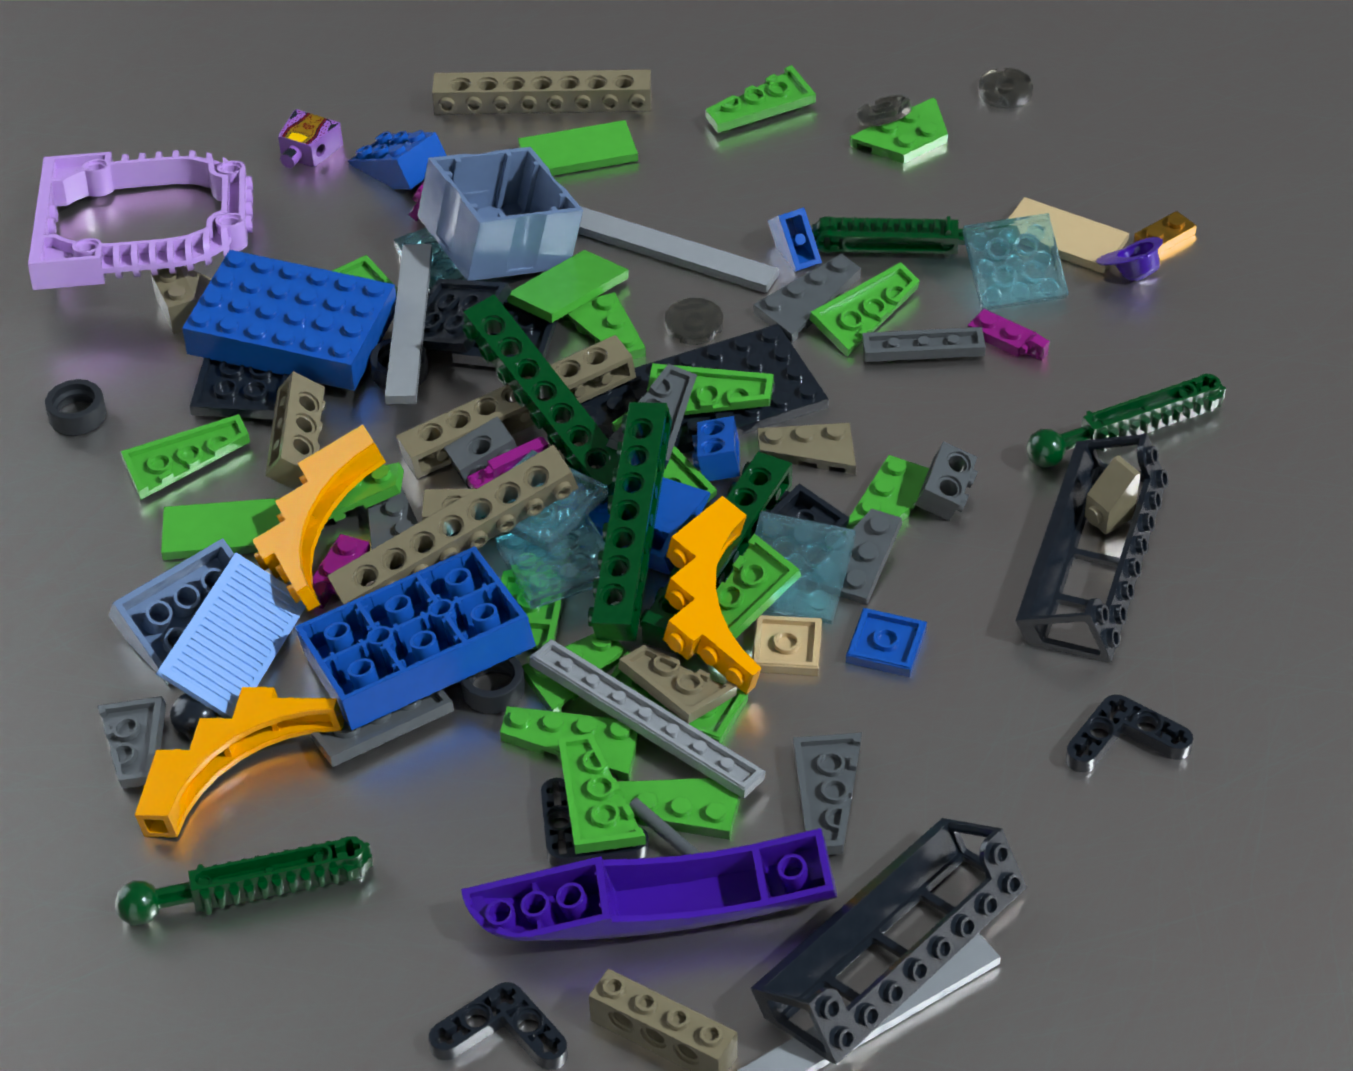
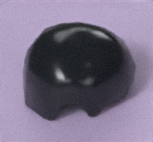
M186 693L176 699L169 715L171 724L176 732H183L191 741L193 740L199 718H224Z

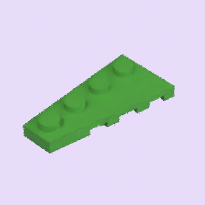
M790 65L784 68L783 74L779 76L773 74L765 78L764 84L758 87L754 85L744 89L743 95L739 97L732 95L707 108L706 119L716 132L720 133L816 103V93L796 69Z
M900 262L811 311L810 321L848 357L862 343V333L874 332L918 289L920 280Z
M652 363L647 392L665 369L666 364ZM673 365L697 374L684 415L770 406L774 374Z
M238 414L123 450L121 455L138 496L142 500L250 443V438Z
M888 455L850 515L848 526L837 536V545L870 509L901 517L902 522L910 516V511L916 506L915 503L929 468Z
M755 533L749 540V547L743 556L739 555L733 564L734 570L726 582H721L716 590L720 610L735 639L802 576L800 570Z
M510 706L506 708L500 731L501 741L540 754L546 751L557 755L558 760H561L558 738L592 733L608 763L610 772L618 775V779L622 781H630L640 734L615 718Z
M593 734L558 738L575 854L646 845L645 834L635 821L634 813L629 803H626L621 794V788L616 778H613L608 763Z

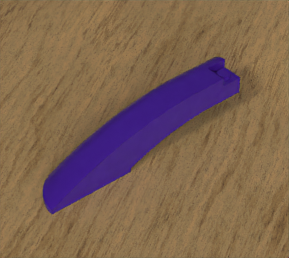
M821 828L751 845L696 854L603 860L599 856L461 889L464 903L470 915L483 929L495 936L514 941L592 940L676 932L749 919L837 898L835 880Z

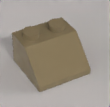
M184 266L177 267L176 274H170L169 268L159 270V275L152 276L151 273L156 300L173 334L183 332L182 327L210 283L211 278L194 270L188 271L187 267Z

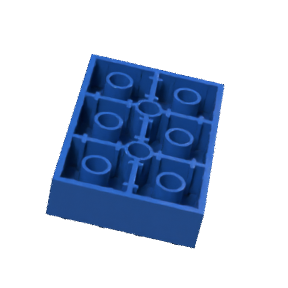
M229 250L182 327L186 352L189 355L206 357L221 362L226 361V363L239 366L244 365V367L248 368L250 366L253 369L266 372L270 370L272 373L280 375L284 373L290 375L294 371L316 383L355 391L370 363L372 350L382 341L394 318L396 305L395 284Z
M475 546L295 626L305 657L330 697L337 698L343 718L351 730L367 725L380 717L397 711L424 697H428L439 690L458 683L485 669H489L536 646L528 616Z

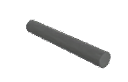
M637 797L630 802L629 805L633 813L681 855L701 853Z

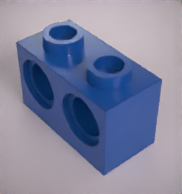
M734 416L697 422V434L692 435L695 451L692 453L695 468L698 471L701 470V474L708 481L739 477L740 440Z

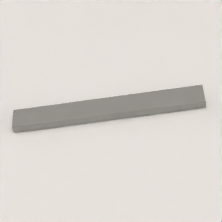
M581 207L583 214L578 231L580 235L763 293L768 292L779 276V268Z
M409 244L402 247L385 389V403L388 405L417 404L433 253L432 244Z
M550 639L530 656V666L744 799L765 779L766 771L554 640Z
M978 933L855 1048L1000 964V956ZM815 1026L806 1030L807 1033L821 1041ZM792 1038L737 1071H817L831 1062L795 1038Z

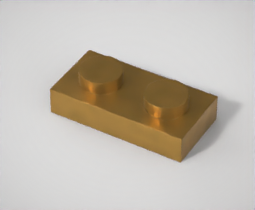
M1175 211L1135 233L1134 243L1145 238L1160 237L1163 239V244L1158 249L1160 254L1195 235L1197 225L1178 211Z

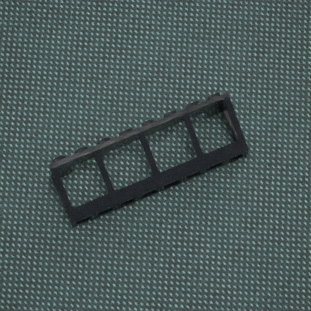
M1148 434L1076 441L1015 620L1027 644L1103 662H1112L1115 649L1120 644L1122 626L1127 621V610L1130 600L1134 598L1136 580L1141 575L1143 557L1148 552V541L1151 532L1155 529V518L1162 506V495L1164 489L1168 487L1167 471L1162 469L1158 450L1155 446H1152ZM1138 445L1137 459L1141 469L1139 471L1141 473L1140 482L1144 483L1133 518L1128 521L1131 524L1120 558L1078 549L1077 547L1087 520L1084 517L1087 493L1109 465L1100 461L1095 449ZM1074 559L1117 568L1106 604L1099 598L1087 600L1062 594ZM1061 604L1085 610L1083 613L1056 614L1057 608ZM1086 622L1099 650L1048 638L1052 624Z
M941 818L750 988L764 1018L829 1062L837 1065L1027 888L1003 829ZM960 833L986 837L981 844L979 856L966 848ZM967 862L984 872L987 878L956 907L930 892L961 863ZM920 901L926 902L946 915L909 950L884 935L890 927ZM872 944H878L899 958L861 994L835 978ZM842 997L851 1002L847 1007L845 1006ZM800 1009L806 1010L813 1021L821 1041L789 1021V1019Z

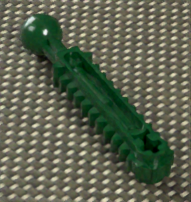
M826 216L820 218L811 226L817 248L826 253L944 254L946 258H949L950 254H958V245H985L992 254L1004 256L1015 251L1020 241V233L1017 226L1011 221L1004 219L993 221L986 229H959L958 220H952L950 216H947L946 219L837 218Z
M1202 374L1191 380L1183 381L1182 383L1139 396L1138 398L1098 410L1094 413L1086 411L1080 428L1062 434L1052 429H1040L1033 433L1026 445L1029 460L1041 468L1053 467L1062 461L1067 450L1075 447L1076 441L1147 434L1194 416L1212 412L1216 407L1220 408L1222 406L1226 387L1221 384L1217 376ZM1107 448L1095 450H1101L1102 452H1106Z
M356 836L340 838V840L326 841V843L321 844L315 843L311 846H301L292 850L286 849L278 853L272 852L268 855H258L249 859L243 858L239 861H229L220 865L214 864L205 868L202 864H198L196 870L188 871L190 882L157 889L146 881L134 880L125 884L117 892L115 909L122 921L130 925H145L159 914L160 909L194 902L196 912L205 911L207 915H211L213 908L220 907L224 909L225 906L232 904L239 905L242 902H253V900L267 899L270 896H282V894L289 892L296 893L299 890H310V888L324 887L327 884L357 880L361 877L363 878L369 868L373 867L370 844L363 842Z

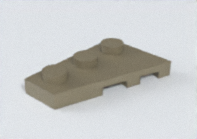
M850 423L757 428L759 452L791 462L794 465L803 461L817 464L818 469L829 470V467L832 466L844 468L845 473L856 475V461Z
M642 645L619 659V670L688 724L737 694V685L728 681L724 685L710 679V673L701 669L693 672L680 666V660L646 645Z

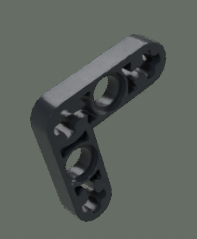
M1114 694L1102 701L1069 742L1066 752V763L1068 767L1077 772L1091 771L1121 734L1168 758L1181 760L1191 753L1193 734L1181 724L1125 696ZM1121 710L1113 716V721L1110 720L1111 712ZM1148 722L1153 724L1156 729L1153 731H1143L1138 727V724ZM1093 729H1103L1109 735L1098 738L1092 735L1090 731ZM1087 745L1089 747L1088 755H1082Z
M551 778L544 782L541 787L546 850L548 861L553 867L599 856L603 860L642 859L646 857L649 852V836L643 828L646 845L575 854L564 779ZM560 792L561 805L554 806L553 793ZM556 818H565L569 821L568 825L562 828H556L550 824ZM558 840H565V854H559Z
M502 982L437 1023L429 1032L430 1050L433 1056L440 1060H452L503 1026L537 1065L543 1069H558L566 1063L568 1058L565 1037L525 992L515 983ZM502 998L508 1001L513 999V1003L509 1005L507 1002L501 1003L500 1000ZM473 1015H482L487 1019L486 1023L480 1027H471L466 1022ZM528 1019L535 1020L539 1024L531 1032L522 1031L518 1027L522 1021ZM443 1037L446 1040L452 1039L453 1043L449 1045L446 1042L440 1043V1039ZM544 1038L545 1044L551 1050L557 1048V1053L553 1054L550 1051L544 1053V1044L541 1040Z

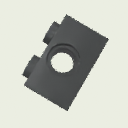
M497 416L447 445L444 449L468 489H471L468 486L467 476L486 468L488 460L516 448L517 445Z

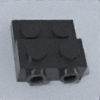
M799 483L791 492H784L779 498L777 505L771 511L766 510L761 515L757 523L759 526L758 537L782 554L789 549L810 564L848 526L850 517Z

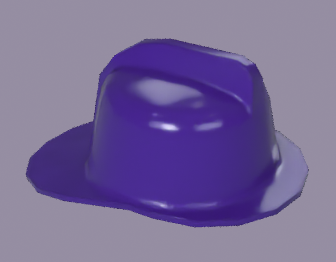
M1160 237L1142 239L1123 249L1099 257L1096 263L1099 265H1116L1124 278L1132 281L1142 280L1159 269L1160 258L1158 249L1162 246L1163 239Z

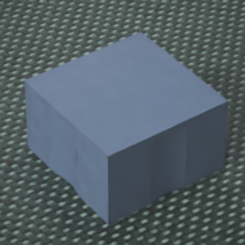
M531 147L496 150L483 154H458L428 158L417 216L465 279L476 281L543 272L572 257L583 209L565 187L553 178L549 168Z

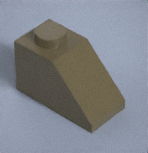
M1120 455L1112 459L1087 493L1084 517L1087 518L1090 524L1096 526L1105 534L1130 521L1133 518L1137 503L1141 473Z

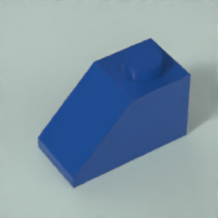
M805 208L767 220L776 248L794 272L822 263Z

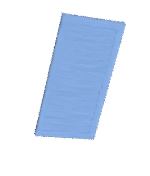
M235 553L156 672V675L224 718H232L241 688L257 687L306 606L302 600L295 603L286 588L288 585L240 554Z

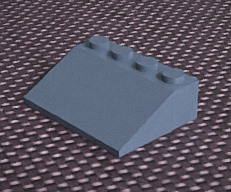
M223 538L112 603L109 617L130 646L155 672L158 671L173 648L168 643V640L174 645L176 644L234 556L233 551Z

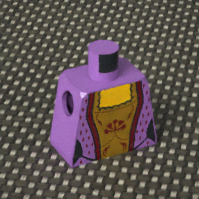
M298 109L293 111L278 136L281 152L280 161L287 168H293L297 163L315 167L343 145L340 122Z

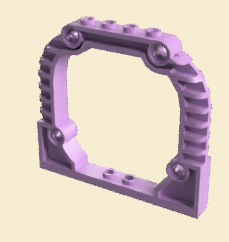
M173 150L172 157H163L162 151L156 152L155 158L146 159L145 153H139V159L130 160L128 154H122V161L114 162L111 152L44 157L28 260L32 289L40 290L105 284L106 273H115L116 278L119 279L123 278L124 272L133 271L134 277H141V270H151L152 276L159 275V269L169 268L170 274H176L177 267L186 265L188 271H192L195 269V263L205 260L206 266L212 264L213 256L222 251L225 258L229 250L241 251L245 249L248 245V233H253L252 176H246L245 164L241 161H228L223 157V163L213 160L212 153L206 152V158L197 157L195 150H190L189 156H180L179 150ZM195 184L211 188L213 198L222 201L221 211L215 212L208 217L205 228L184 236L101 243L100 240L95 238L74 241L56 234L55 222H58V206H68L87 196H105L112 193L115 189Z

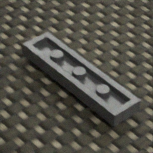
M982 327L862 333L865 362L985 356L986 346Z

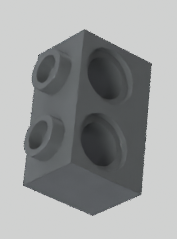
M943 441L932 459L915 505L950 521L956 510L962 512L969 497L968 494L964 493L966 487L971 488L978 473L977 470L973 469L978 457Z

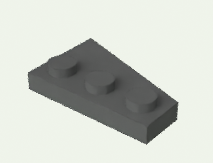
M870 509L806 579L807 586L867 605L902 526V518Z
M163 697L98 705L120 785L123 789L144 786L155 752L161 749L166 703Z

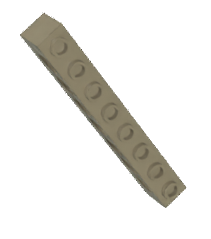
M651 69L434 73L432 87L434 115L651 111Z
M616 335L550 365L580 403L636 378L633 357ZM525 376V377H523V378H524V379H530V378H532V377H531V376ZM507 384L398 434L396 437L403 459L415 477L419 479L451 464L444 447L497 416L511 436L533 426L534 423L531 420L529 410L526 406L521 407L513 396L512 388ZM542 398V399H540V400H541V401H547V400H550V399H549V398Z
M552 445L332 572L327 577L344 605L474 546L477 549L481 548L495 536L512 530L516 524L530 516L538 515L545 507L557 500L567 498L573 491L578 489V485L555 445ZM540 483H544L543 485H541V486H539V487H535L536 485H538V484H540ZM516 499L514 502L508 503L510 500ZM488 515L485 519L479 520L482 516ZM459 532L457 535L451 536L453 533ZM431 548L428 552L422 553L424 550ZM403 564L400 568L394 570L396 566ZM374 581L371 585L366 586L367 583Z

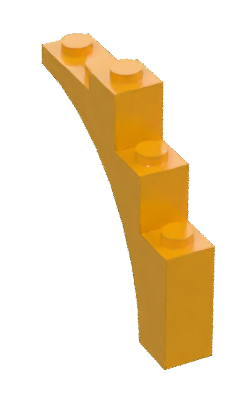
M364 425L359 426L297 463L304 474L299 477L303 485L275 501L281 511L280 514L276 515L280 524L252 540L258 550L253 555L261 569L266 570L269 568L275 578L281 577L285 584L290 581L291 584L286 586L295 603L302 600L308 611L320 605L313 588L312 565L314 550L323 527L333 510L347 493L366 476L386 463Z
M721 496L671 537L666 557L671 560L673 565L681 569L670 578L664 598L675 609L680 611L668 621L663 640L674 652L681 654L687 660L697 653L707 665L713 666L726 677L728 682L737 685L747 695L755 688L762 668L742 649L730 632L720 610L716 591L717 564L726 549L741 535L747 515L724 496Z
M242 687L232 718H199L189 750H156L135 813L144 837H178L188 813L208 787L239 761L255 752L286 739L312 734L313 732L342 731L344 718L337 698H278L274 687Z

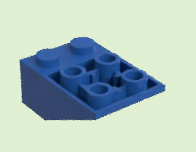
M419 130L413 133L401 131L391 134L390 131L376 136V141L373 144L359 148L356 151L357 155L348 160L351 166L392 189H412L424 180L428 158L447 155L436 132H423V130Z
M663 477L648 568L671 575L675 565L666 557L671 537L703 512L711 495L710 492Z

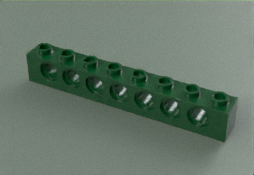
M495 294L463 311L464 325L462 329L468 340L477 343L480 354L485 362H491L495 366L498 378L504 385L508 384L512 388L513 396L521 407L526 406L534 425L538 429L543 428L550 445H555L557 450H560L564 455L565 462L573 474L577 473L583 480L582 484L590 497L595 496L602 505L608 502L609 495L614 494L615 487L612 484V473L614 468H618L619 460L617 458V450L606 446L609 440ZM510 354L515 355V356H513V357H507V355H510ZM531 376L532 378L524 379L523 377ZM549 398L550 400L541 401L540 399ZM559 420L568 421L566 423H557ZM577 442L585 443L582 446L574 445ZM601 465L603 467L596 469L592 468L591 466Z
M629 402L628 414L622 417V433L624 436L623 441H619L617 445L619 465L618 468L613 469L612 484L615 487L614 494L609 495L607 503L610 517L609 522H605L603 525L604 550H600L598 553L600 574L599 578H595L593 582L595 603L594 607H589L588 625L593 627L597 640L636 641L672 425L667 403Z
M758 451L752 461H748L745 464L739 480L731 484L726 499L747 516L741 535L726 549L717 564L716 590L721 582H726L734 570L733 564L739 555L743 556L749 547L748 542L755 533L758 536L759 526L757 523L761 515L766 510L771 511L777 505L782 494L792 486L791 462ZM675 566L671 572L670 578L674 574H676L681 568H677ZM667 583L665 587H660L657 591L655 601L650 609L643 611L639 627L642 628L643 643L678 655L679 653L674 652L663 640L668 621L680 611L675 609L664 598L668 587Z

